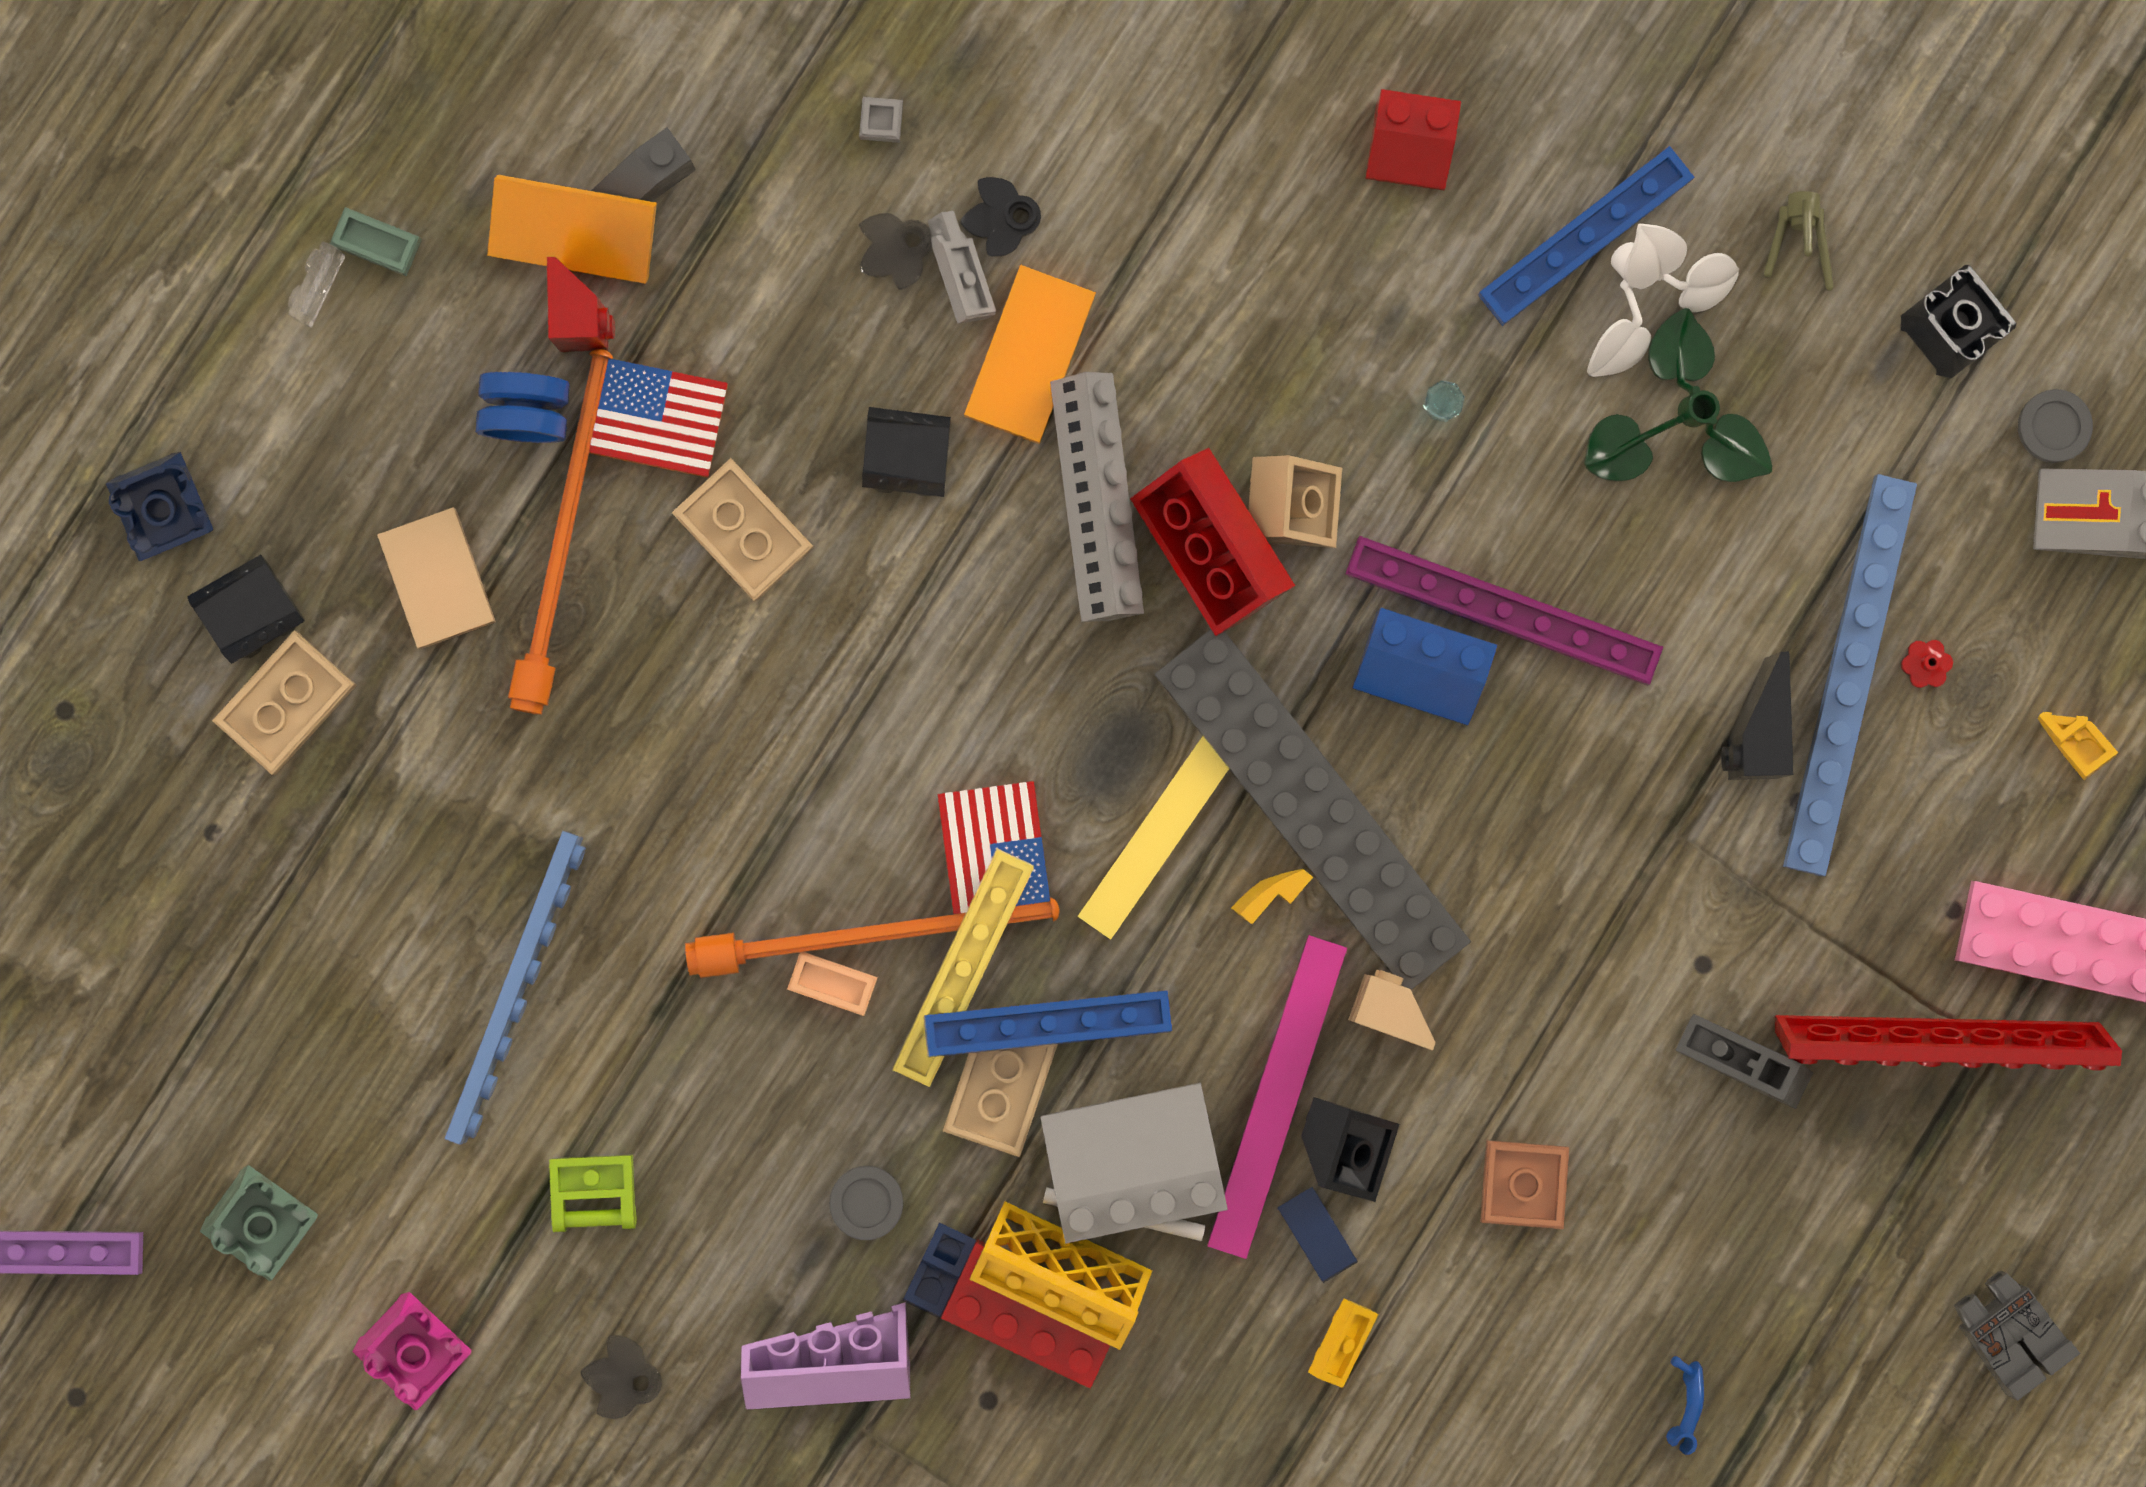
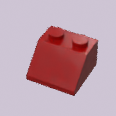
M1381 89L1376 103L1365 179L1445 191L1456 141L1461 101Z
M547 257L549 340L560 352L592 351L595 349L608 351V339L615 338L614 316L609 315V309L604 307L599 298L556 257Z

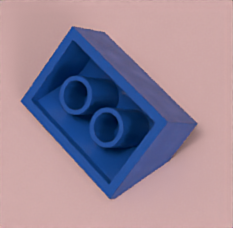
M1380 608L1376 612L1352 689L1468 726L1485 686L1497 645Z

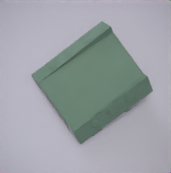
M247 1165L239 1171L231 1186L209 1216L205 1218L200 1232L211 1239L214 1249L223 1254H232L246 1264L250 1271L271 1281L315 1222L318 1214L254 1168Z

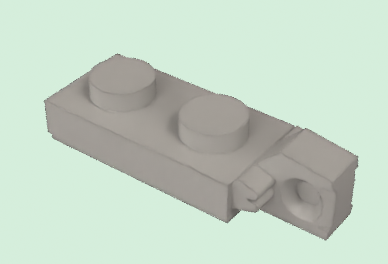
M954 211L939 213L928 220L933 251L957 324L988 319L996 314V309L973 239L966 238L964 233L960 231Z

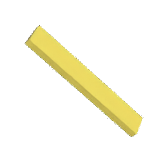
M1203 736L1077 916L1110 940L1229 770Z
M998 848L996 849L898 1055L893 1071L928 1087L931 1086L944 1056L928 1058L923 1017L925 1015L967 1010L1034 869V865Z

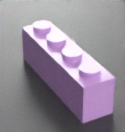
M906 1302L891 1306V1312L873 1316L872 1311L856 1315V1321L835 1327L832 1326L831 1322L818 1325L812 1333L797 1336L792 1332L743 1345L741 1352V1383L746 1409L911 1398Z

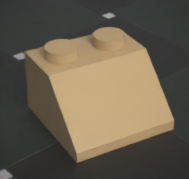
M1290 455L1253 457L1248 511L1267 541L1276 544L1336 548L1342 468Z
M1376 970L1374 976L1364 974L1348 1020L1433 1050L1436 1042L1411 989L1401 986L1403 978L1382 970Z

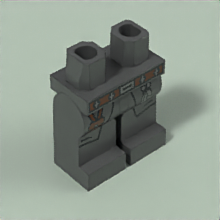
M1998 1271L1985 1283L1996 1298L1984 1307L1977 1296L1971 1293L1958 1301L1954 1307L1963 1322L1959 1326L1963 1334L1968 1337L1971 1345L2003 1392L2018 1401L2047 1379L2042 1371L2053 1375L2081 1353L2063 1335L2029 1288L2018 1284L2006 1272Z

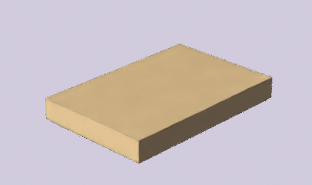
M731 458L672 512L754 602L814 548Z
M454 507L377 534L418 649L426 648L496 622L457 510Z
M294 630L212 721L271 775H276L357 685L300 633Z
M1058 1044L969 1053L943 1132L1020 1157Z

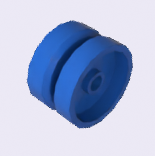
M490 372L481 374L479 377L478 396L485 402L497 406H487L477 411L475 432L478 435L517 442L556 443L565 441L567 419L560 413L550 410L560 409L568 404L570 383L560 378L531 373Z

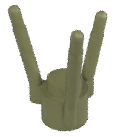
M1810 191L1793 192L1788 195V206L1779 207V222L1764 271L1765 277L1772 275L1787 224L1791 222L1792 229L1803 230L1804 254L1807 257L1812 255V229H1816L1825 287L1828 291L1833 290L1832 269L1824 227V209L1820 208V194Z

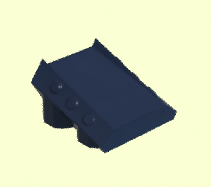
M181 452L171 453L157 461L119 475L106 483L110 493L109 505L113 513L121 518L127 533V541L131 549L135 551L138 561L148 559L214 530Z

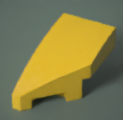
M2043 712L2037 718L2052 741L2083 780H2086L2118 754V751L2091 721H2088V717L2076 716L2075 718Z
M1299 869L1264 879L1247 891L1231 909L1244 920L1253 924L1277 895L1291 904L1313 877L1304 869Z

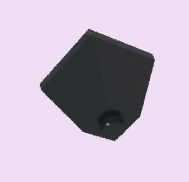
M1313 1097L1301 1137L1318 1186L1375 1202L1400 1124Z

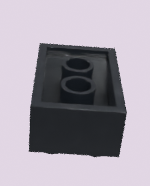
M1789 651L1779 652L1764 659L1729 734L1727 747H1722L1721 764L1723 771H1728V780L1778 779L1794 775Z

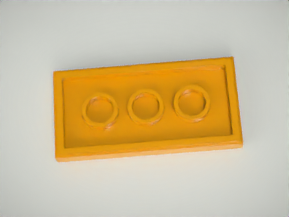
M497 175L494 178L487 256L547 266V257H556L571 271L646 284L649 278L657 203Z
M1020 265L964 417L1040 444L1053 410L1050 382L1065 378L1096 292Z

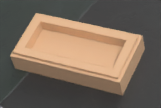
M800 952L787 990L865 1016L878 977L807 952Z

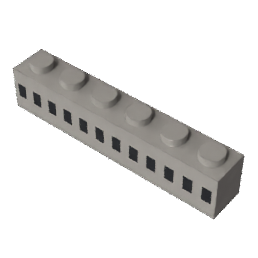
M1083 372L1051 381L1081 622L1111 621L1144 614L1113 373Z

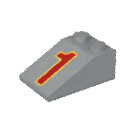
M2039 469L2033 549L2146 559V471Z

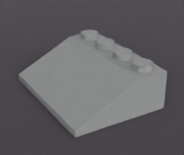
M1201 1082L1040 1116L1065 1244L1228 1210Z

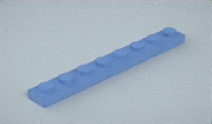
M566 831L561 833L444 1138L460 1145L466 1143L468 1137L474 1139L479 1131L483 1115L478 1114L483 1098L489 1100L496 1087L498 1077L493 1076V1072L498 1060L504 1062L509 1053L512 1039L507 1036L512 1023H519L525 1011L527 1000L522 999L527 984L533 985L540 972L542 962L537 961V957L542 945L548 947L553 938L556 924L551 921L557 907H564L571 890V886L566 884L571 869L578 870L586 850L585 847L580 846L583 837Z

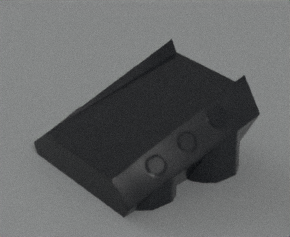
M1964 265L1901 315V331L1908 333L1936 368V375L1953 378L1965 367L1977 360L1984 352L2015 329L2017 324L1970 265Z
M869 407L862 487L873 488L877 492L882 493L898 491L915 493L919 496L944 497L951 417Z
M262 555L255 557L187 596L190 606L210 633L221 653L231 664L241 658H252L261 652L263 645L279 636L287 635L296 626L305 622L300 611Z

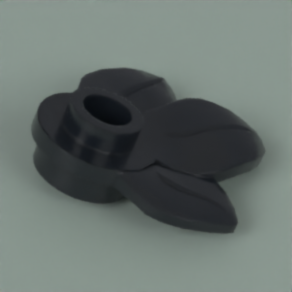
M996 177L982 178L977 182L983 203L970 209L961 218L960 222L972 235L987 238L986 250L988 256H1006L1017 249L1022 236H1027L1038 228L1041 221V211L1038 204L1032 198L1019 195L1010 181ZM1019 210H1023L1029 215L1028 220L1024 223H1017L1013 219L1014 214Z

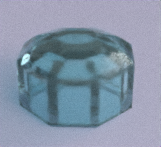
M1441 380L1428 388L1423 406L1431 419L1448 422L1462 412L1465 396L1457 384Z

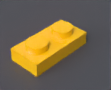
M1343 1298L1333 1316L1332 1323L1321 1346L1315 1353L1308 1373L1318 1379L1343 1388L1379 1314Z

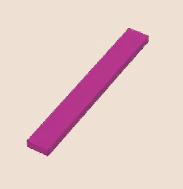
M1310 935L1307 936L1224 1191L1228 1210L1217 1212L1207 1243L1208 1247L1247 1259L1347 947Z

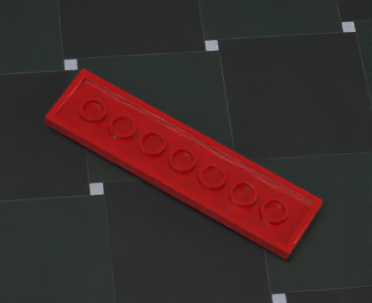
M1775 1015V1033L1789 1059H1793L1801 1064H1815L1818 1060H1834L1843 1065H1856L1859 1061H1876L1878 1064L1885 1066H1897L1901 1061L1917 1062L1927 1067H1938L1942 1062L1958 1063L1964 1067L1978 1068L1983 1066V1063H1997L2011 1069L2022 1068L2024 1064H2040L2044 1068L2053 1070L2064 1069L2065 1065H2081L2083 1068L2099 1071L2106 1069V1066H2121L2122 1049L2100 1022Z

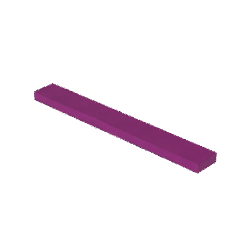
M1360 535L1344 574L1647 686L1651 684L1663 650V646Z

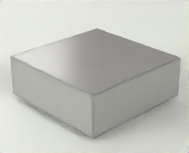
M863 97L860 139L900 143L903 100Z

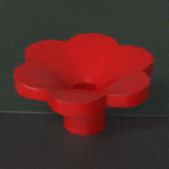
M1931 640L1927 643L1915 641L1909 645L1908 656L1902 659L1901 668L1903 672L1910 675V682L1913 686L1923 688L1929 684L1932 687H1939L1945 683L1946 672L1952 669L1953 659L1950 655L1944 653V646L1940 641ZM1929 659L1933 662L1932 666L1929 665Z

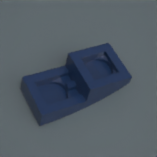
M1313 1187L1277 1207L1323 1283L1358 1262Z
M939 1222L902 1301L940 1318L976 1240Z

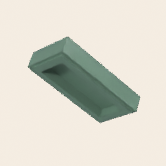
M345 207L330 245L407 276L422 239L419 236Z

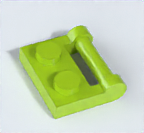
M633 1155L549 1159L551 1221L554 1233L566 1232L567 1228L622 1225L623 1229H636ZM620 1197L621 1209L566 1211L565 1200Z

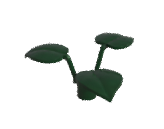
M1689 308L1676 312L1661 324L1655 332L1648 350L1649 364L1655 376L1662 380L1677 378V385L1689 393V396L1683 398L1678 405V416L1640 434L1639 426L1632 418L1619 414L1610 415L1599 421L1590 433L1584 460L1586 469L1601 479L1608 481L1631 480L1643 474L1652 463L1653 454L1649 446L1644 442L1645 440L1680 423L1692 428L1706 424L1705 432L1710 438L1702 446L1701 457L1705 468L1713 477L1725 482H1738L1764 476L1772 472V462L1768 448L1755 426L1749 420L1737 414H1725L1717 420L1716 417L1720 411L1717 397L1709 391H1700L1698 386L1693 387L1685 381H1697L1705 377L1712 369L1715 360L1712 341L1707 332L1696 321Z

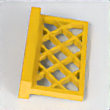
M1004 1201L970 1280L1121 1350L1135 1323L1138 1308L1153 1270L1087 1239L1065 1244L1061 1227ZM1006 1218L1022 1225L1025 1231L1013 1232L1006 1222ZM1050 1238L1058 1242L1062 1248L1050 1250L1044 1239ZM1032 1241L1038 1252L1026 1254L1020 1243ZM1008 1245L1011 1251H1008L1000 1246ZM1081 1256H1088L1096 1260L1099 1266L1087 1267ZM1069 1258L1076 1270L1064 1271L1057 1260ZM1045 1262L1049 1269L1042 1267L1037 1263ZM1124 1273L1139 1281L1138 1283L1125 1285L1118 1274ZM1106 1276L1112 1287L1101 1289L1095 1278ZM1083 1280L1086 1287L1074 1281ZM1120 1297L1123 1304L1113 1300L1112 1298Z

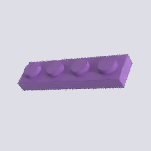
M0 1231V1273L139 1275L142 1273L143 1232Z

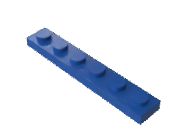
M1670 146L1486 286L1478 293V296L1498 322L1504 326L1690 183L1695 177Z
M1168 990L933 1014L923 1017L928 1058L1169 1033L1172 1031Z

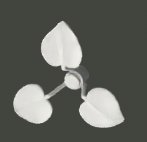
M1638 224L1635 242L1623 244L1614 252L1611 258L1612 267L1624 279L1620 287L1626 293L1633 314L1632 322L1627 319L1618 320L1605 331L1590 359L1587 369L1589 376L1598 377L1623 372L1637 364L1646 353L1651 335L1646 328L1640 327L1642 317L1632 290L1633 288L1644 289L1654 284L1657 280H1664L1675 288L1683 290L1679 298V305L1682 309L1689 308L1691 312H1702L1717 305L1733 288L1739 274L1738 271L1740 270L1734 260L1722 253L1709 254L1691 267L1687 274L1686 282L1679 281L1669 275V273L1678 269L1683 263L1687 253L1685 241L1670 229L1651 224Z

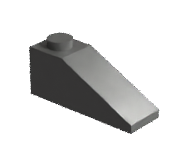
M666 127L634 150L591 191L652 202L696 169L687 153L668 127Z
M1695 1014L1692 1015L1675 1049L1677 1052L1794 1109L1797 1108L1813 1075V1072L1803 1064Z

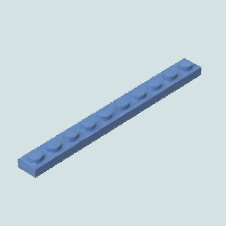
M1880 474L1874 476L1783 867L1818 876H1826L1917 483Z

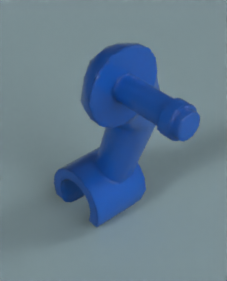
M1674 1356L1671 1359V1364L1684 1372L1683 1381L1686 1385L1687 1403L1680 1426L1672 1427L1668 1431L1666 1438L1671 1446H1676L1685 1437L1684 1442L1680 1445V1451L1685 1455H1689L1695 1452L1697 1448V1440L1693 1434L1704 1405L1703 1368L1698 1361L1688 1365L1681 1358Z

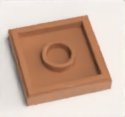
M1486 1140L1480 1222L1564 1229L1569 1147Z

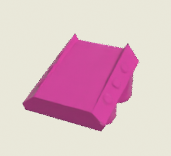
M407 1292L399 1295L398 1300L363 1336L359 1337L352 1352L363 1361L365 1372L374 1379H382L394 1390L395 1396L411 1406L414 1410H418L464 1362L472 1350L414 1295Z

